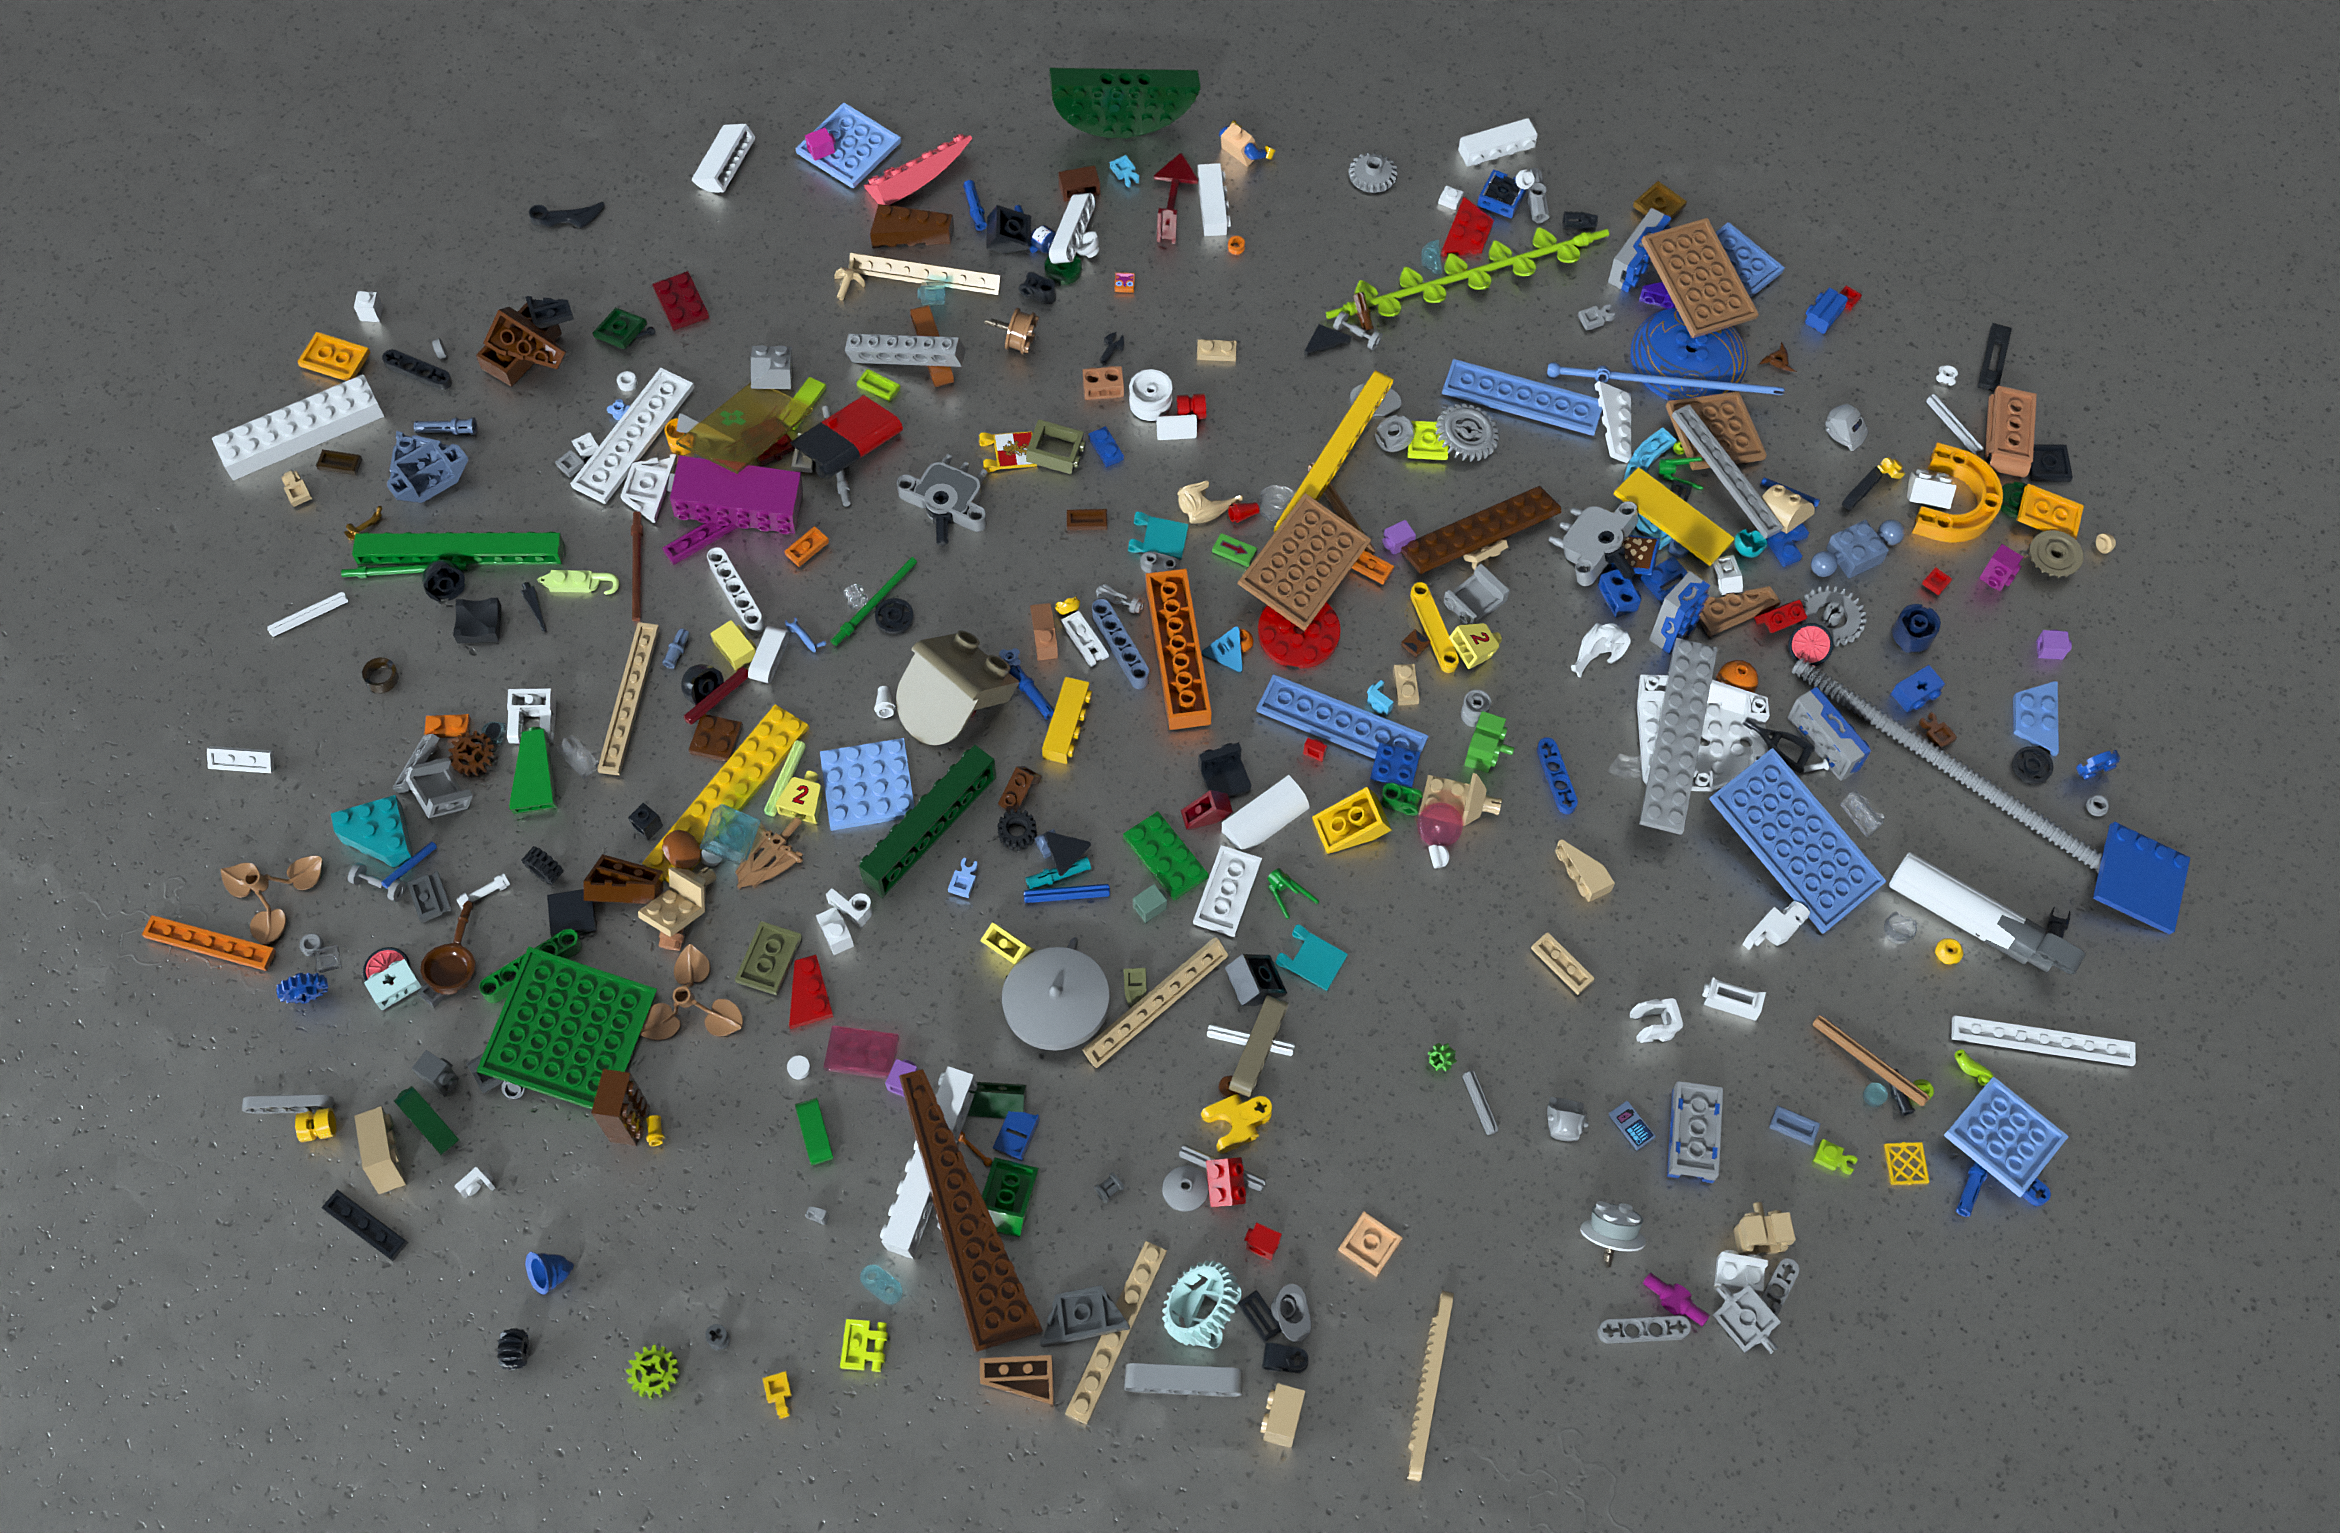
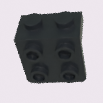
M1239 742L1234 744L1227 743L1221 748L1215 750L1208 749L1199 754L1198 767L1208 791L1227 793L1228 797L1251 790L1252 785L1241 760L1242 749Z

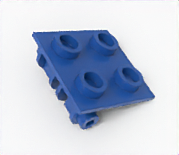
M1379 742L1370 779L1374 780V782L1395 783L1412 788L1421 752Z

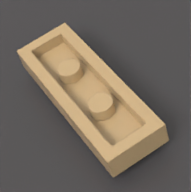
M1548 932L1532 945L1531 949L1577 995L1594 982L1595 978Z

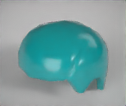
M1744 529L1737 533L1734 540L1735 548L1742 556L1748 558L1757 557L1768 547L1767 540L1757 530L1748 533L1746 532L1747 529Z

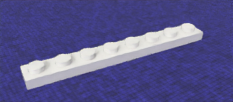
M1955 1015L1952 1018L1953 1040L2126 1066L2136 1064L2135 1042Z

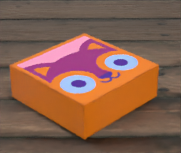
M1115 273V292L1134 293L1135 273Z

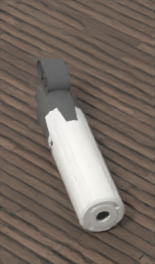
M1912 852L1904 857L1889 883L1890 888L2023 965L2029 962L2046 973L2054 965L2062 971L2074 975L2086 956L2084 951L2052 933L2045 934L2046 929Z

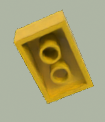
M1368 787L1312 816L1328 854L1375 840L1392 831L1377 794Z

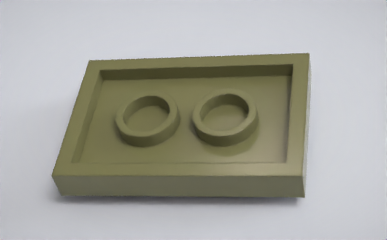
M760 921L735 977L736 983L777 996L800 944L802 935Z

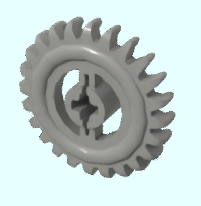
M1462 403L1461 406L1455 404L1454 407L1449 406L1447 410H1443L1438 417L1436 435L1441 434L1438 441L1445 440L1442 448L1450 446L1448 454L1455 450V458L1462 453L1463 461L1467 455L1470 457V462L1473 461L1475 455L1477 456V461H1480L1482 454L1484 458H1487L1498 445L1499 436L1497 434L1499 430L1495 428L1497 424L1491 422L1493 418L1491 416L1487 417V412H1481L1479 407L1474 409V406L1471 404L1469 407L1465 403ZM1469 420V421H1464L1462 424H1458V423H1457L1458 421ZM1475 437L1479 438L1478 441L1472 442Z
M1827 585L1823 592L1821 586H1819L1816 593L1812 589L1810 594H1806L1804 600L1801 601L1807 615V619L1802 620L1801 625L1807 623L1822 625L1830 632L1836 647L1839 646V643L1847 645L1848 642H1854L1855 638H1859L1861 632L1864 631V625L1867 622V619H1863L1866 616V612L1861 613L1864 605L1856 606L1859 598L1852 601L1853 592L1845 596V588L1838 593L1837 586H1835L1831 592L1829 585ZM1827 606L1821 617L1822 622H1820L1817 617V611L1821 607ZM1843 614H1845L1846 624L1841 628L1832 629V627H1836L1839 624Z

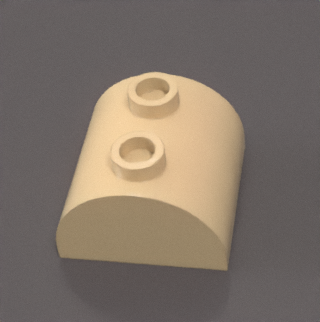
M1782 485L1772 486L1761 497L1783 526L1781 531L1786 534L1814 515V505Z

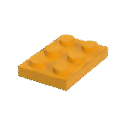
M316 332L297 362L300 367L348 381L357 376L371 352L367 347Z
M2027 484L2024 487L2017 521L2042 531H2061L2076 540L2084 505Z

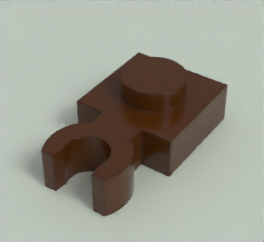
M1931 712L1927 716L1930 722H1927L1923 717L1920 719L1919 725L1923 729L1928 730L1925 736L1934 743L1935 747L1938 745L1940 750L1957 739V736L1945 722L1938 724L1934 713Z

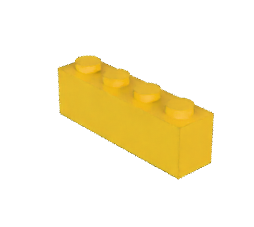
M1065 677L1042 747L1043 759L1067 764L1069 757L1073 758L1076 747L1073 744L1075 739H1079L1081 733L1079 725L1081 721L1085 720L1087 714L1085 706L1092 699L1093 691H1090V682Z

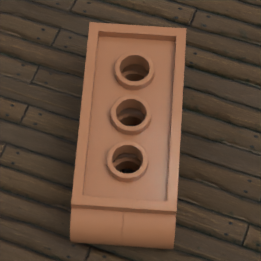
M1997 386L1995 394H1991L1989 397L1985 462L1995 472L2026 478L2029 474L2031 463L2033 462L2037 394Z

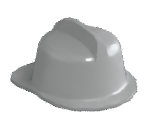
M1296 1284L1283 1286L1271 1303L1272 1315L1279 1321L1281 1330L1288 1339L1293 1342H1301L1308 1337L1311 1330V1319L1306 1296L1302 1288Z

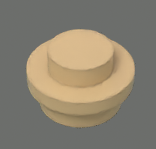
M2102 533L2097 536L2096 547L2101 553H2109L2115 548L2116 541L2112 535Z

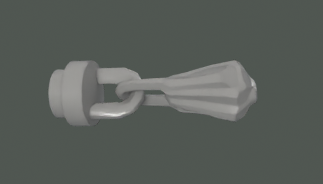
M1107 584L1100 585L1096 590L1099 599H1105L1108 602L1121 606L1129 605V612L1141 613L1144 602L1140 598L1134 597L1130 601L1124 594L1113 590ZM1117 596L1123 598L1120 601L1116 600Z

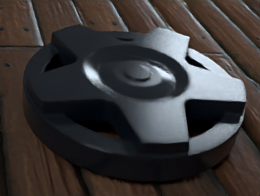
M887 599L880 603L875 611L877 626L881 631L889 634L904 633L913 623V609L903 599ZM894 603V605H893L892 607H887V606H886V605H888V604ZM903 607H907L910 612L904 611ZM879 613L883 616L880 621L878 619Z
M2028 746L2021 748L2012 760V768L2015 774L2028 784L2043 783L2053 773L2054 764L2047 752L2038 747ZM2033 752H2036L2041 756H2035ZM2022 753L2023 759H2017L2018 756ZM2046 764L2049 766V771L2044 768Z

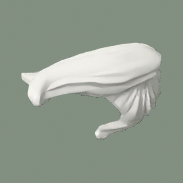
M1596 623L1582 639L1578 659L1575 665H1571L1572 671L1576 672L1577 676L1581 678L1582 672L1588 663L1600 653H1612L1611 657L1607 660L1610 664L1620 659L1627 651L1631 642L1627 630H1624L1615 623L1605 625Z

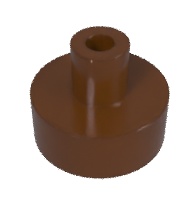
M1225 1076L1219 1082V1094L1224 1099L1233 1095H1240V1093L1229 1090L1233 1076Z

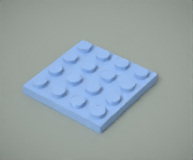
M843 103L814 130L817 131L825 127L829 134H833L836 141L834 145L835 153L814 161L807 149L806 140L795 149L798 155L854 189L901 143V137Z
M904 738L820 751L831 831L900 820L904 818L905 813L909 809L915 807Z
M1994 1076L1944 1134L1946 1138L2019 1197L2024 1194L2069 1137Z

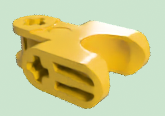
M1233 1095L1204 1108L1200 1115L1207 1123L1224 1120L1231 1125L1232 1129L1229 1134L1221 1137L1216 1146L1218 1152L1224 1154L1252 1142L1259 1136L1256 1127L1270 1120L1272 1104L1264 1096H1257L1243 1103L1239 1095ZM1260 1107L1261 1110H1264V1113L1257 1111V1108Z

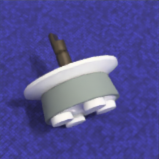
M1598 1201L1592 1207L1591 1220L1581 1224V1233L1588 1240L1605 1247L1603 1259L1608 1268L1611 1267L1615 1250L1637 1251L1644 1248L1646 1244L1645 1237L1639 1232L1643 1218L1629 1204L1621 1203L1616 1205Z

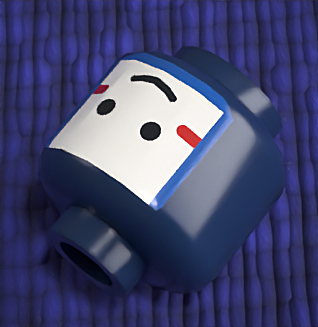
M1041 225L1033 230L1031 243L1042 253L1049 254L1057 232L1046 225Z

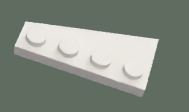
M1598 381L1595 384V390L1599 391L1600 395L1598 403L1604 413L1602 422L1607 428L1605 435L1610 457L1627 463L1631 459V394Z

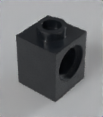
M644 803L628 817L632 828L646 840L651 839L663 827L659 815Z

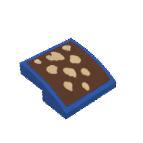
M1629 535L1624 541L1625 559L1633 568L1635 574L1652 575L1656 565V555L1660 547V538ZM1612 563L1611 571L1617 569L1614 563Z

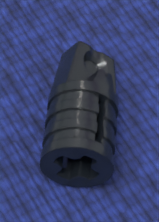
M1564 211L1563 229L1597 227L1598 215ZM1569 219H1578V221H1569Z

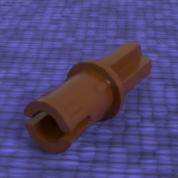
M1363 292L1356 293L1353 296L1357 309L1356 316L1359 317L1361 328L1370 331V329H1374L1370 316L1371 309H1368L1365 294Z

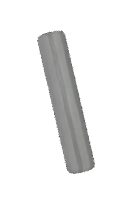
M1468 1071L1463 1074V1080L1487 1135L1495 1134L1499 1131V1128L1477 1075L1474 1071Z

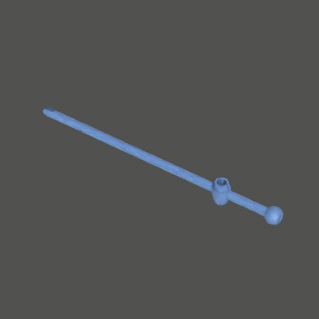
M1551 362L1548 364L1547 375L1552 378L1559 376V374L1593 377L1596 381L1603 383L1608 382L1609 379L1773 395H1783L1784 392L1781 391H1785L1782 387L1614 372L1610 371L1606 366H1599L1596 370L1560 367L1558 363Z

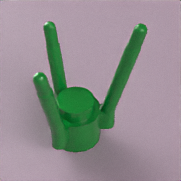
M1702 457L1659 460L1658 474L1664 475L1663 480H1676L1693 486V488L1703 490L1701 485L1671 476V474L1676 472V465H1687L1689 462L1702 461Z
M1280 868L1275 869L1268 876L1267 880L1271 883L1268 888L1273 892L1286 919H1289L1290 916L1277 891L1278 889L1283 891L1288 887L1295 894H1298L1300 891L1315 903H1319L1316 897L1291 879Z

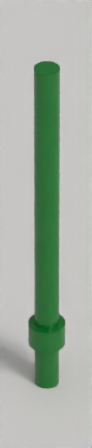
M911 557L849 622H845L840 627V631L830 640L831 643L837 646L846 636H850L855 631L854 628L917 564V560Z
M467 562L455 563L462 571L467 570ZM429 564L372 568L358 566L355 569H341V576L358 577L360 579L376 575L423 573Z

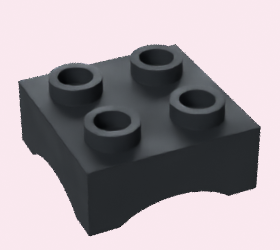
M498 597L479 601L456 599V621L453 636L457 644L499 642L502 605Z

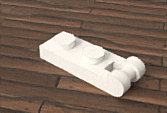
M1079 611L1061 620L1062 626L1090 667L1094 666L1098 660H1105L1109 657L1106 649ZM1095 648L1097 652L1091 654L1090 650Z

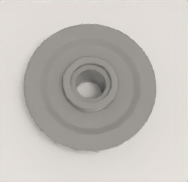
M1367 152L1364 156L1360 154L1358 158H1354L1349 168L1351 182L1360 190L1370 193L1382 192L1392 187L1398 173L1397 166L1394 165V161H1390L1389 156L1383 157L1382 153L1376 155L1375 152L1373 154Z

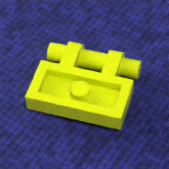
M846 1319L840 1368L865 1371L866 1361L873 1362L872 1371L881 1372L882 1363L885 1362V1354H883L884 1344L888 1339V1333L886 1332L887 1323L878 1322L877 1331L870 1330V1321ZM869 1340H875L874 1352H867Z

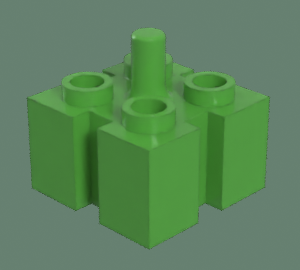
M1484 711L1481 712L1469 745L1464 766L1489 773L1491 766H1496L1500 752L1513 755L1515 748L1503 744L1508 729L1504 727L1506 718Z

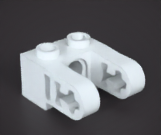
M508 689L507 737L510 744L520 743L524 717H540L541 729L544 728L548 733L549 743L554 742L557 696L551 689Z

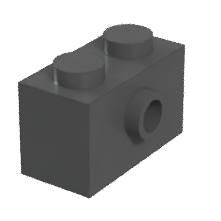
M427 1050L412 1067V1070L424 1084L444 1097L455 1089L459 1077L452 1070L453 1065L444 1058L440 1059Z

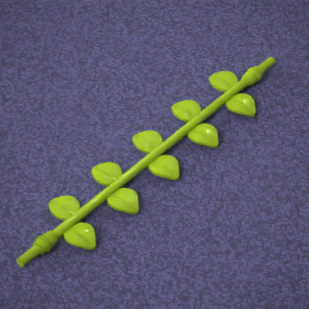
M1537 228L1533 244L1539 249L1512 257V251L1507 246L1498 241H1493L1489 251V258L1494 261L1493 263L1468 270V265L1465 261L1454 254H1449L1444 266V270L1449 276L1423 283V278L1420 274L1409 267H1404L1400 276V285L1405 289L1378 296L1376 288L1363 280H1359L1355 294L1363 292L1367 306L1378 305V312L1381 315L1395 316L1401 312V305L1396 299L1424 291L1423 298L1425 301L1430 303L1442 302L1446 299V291L1442 285L1469 278L1468 285L1471 288L1479 290L1489 288L1491 286V278L1486 272L1513 265V272L1516 275L1529 276L1536 271V265L1531 259L1557 251V258L1561 262H1576L1580 259V251L1577 247L1588 246L1594 240L1609 236V231L1604 229L1594 233L1583 232L1573 239L1556 244L1557 240L1551 233L1543 228ZM1355 301L1347 302L1341 308L1327 311V319L1337 317L1342 311L1353 316L1357 313Z

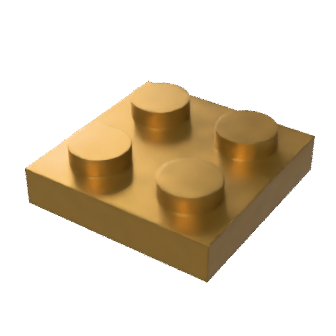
M1657 181L1634 201L1633 207L1645 216L1653 208L1672 219L1686 206L1687 201Z

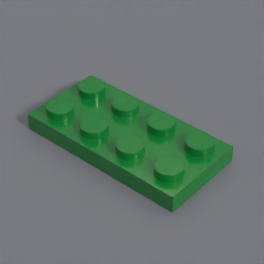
M1158 811L1123 833V838L1173 901L1209 878L1208 872Z

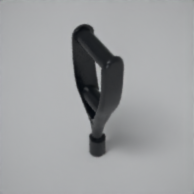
M1749 718L1743 721L1742 724L1751 730H1755L1763 738L1769 749L1774 748L1792 770L1798 773L1804 772L1805 764L1811 753L1815 751V747L1812 744L1788 732L1759 727ZM1781 738L1789 740L1804 749L1797 763L1777 747Z

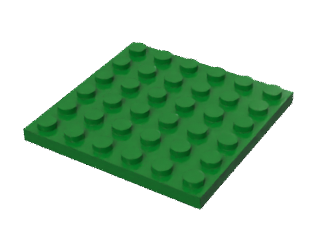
M528 946L478 1065L477 1072L592 1109L603 1069L626 1072L656 996L657 989Z

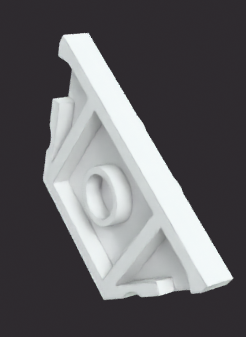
M671 454L670 458L662 460L653 458L648 461L632 463L621 493L623 502L636 511L641 512L644 517L653 523H656L664 500L670 473L674 471L677 462L676 454Z

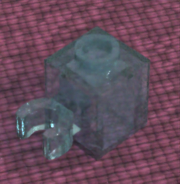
M922 282L921 287L917 288V297L921 299V305H945V282Z

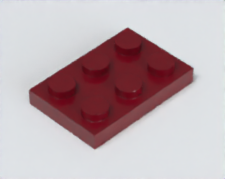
M689 271L652 284L673 331L709 318L708 311Z

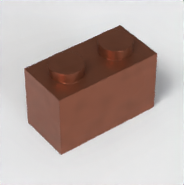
M1095 165L1058 172L1059 187L1064 202L1070 201L1072 195L1092 193L1093 196L1100 195V181Z

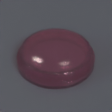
M1434 803L1427 806L1421 812L1417 827L1419 835L1428 845L1448 847L1454 844L1461 836L1463 821L1460 813L1453 806L1447 803Z

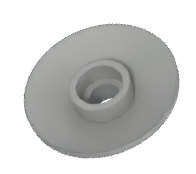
M1190 1166L1177 1167L1170 1171L1164 1179L1162 1187L1163 1196L1172 1208L1183 1212L1193 1211L1205 1202L1208 1195V1182L1205 1176L1196 1168ZM1183 1183H1188L1190 1185V1188L1184 1190L1182 1189L1181 1185Z

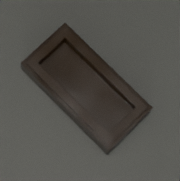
M322 449L316 467L318 470L357 475L362 457L357 454Z

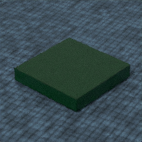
M615 307L592 334L596 339L625 349L648 323L645 318Z

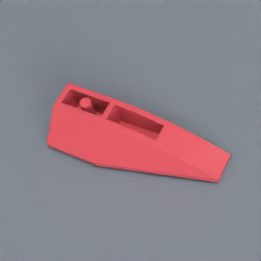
M963 133L953 137V141L949 143L944 142L938 145V148L927 151L918 158L912 159L897 168L891 167L884 171L885 174L880 177L878 175L868 179L869 183L865 184L864 187L878 204L890 205L933 180L958 157L972 140L971 135H963Z

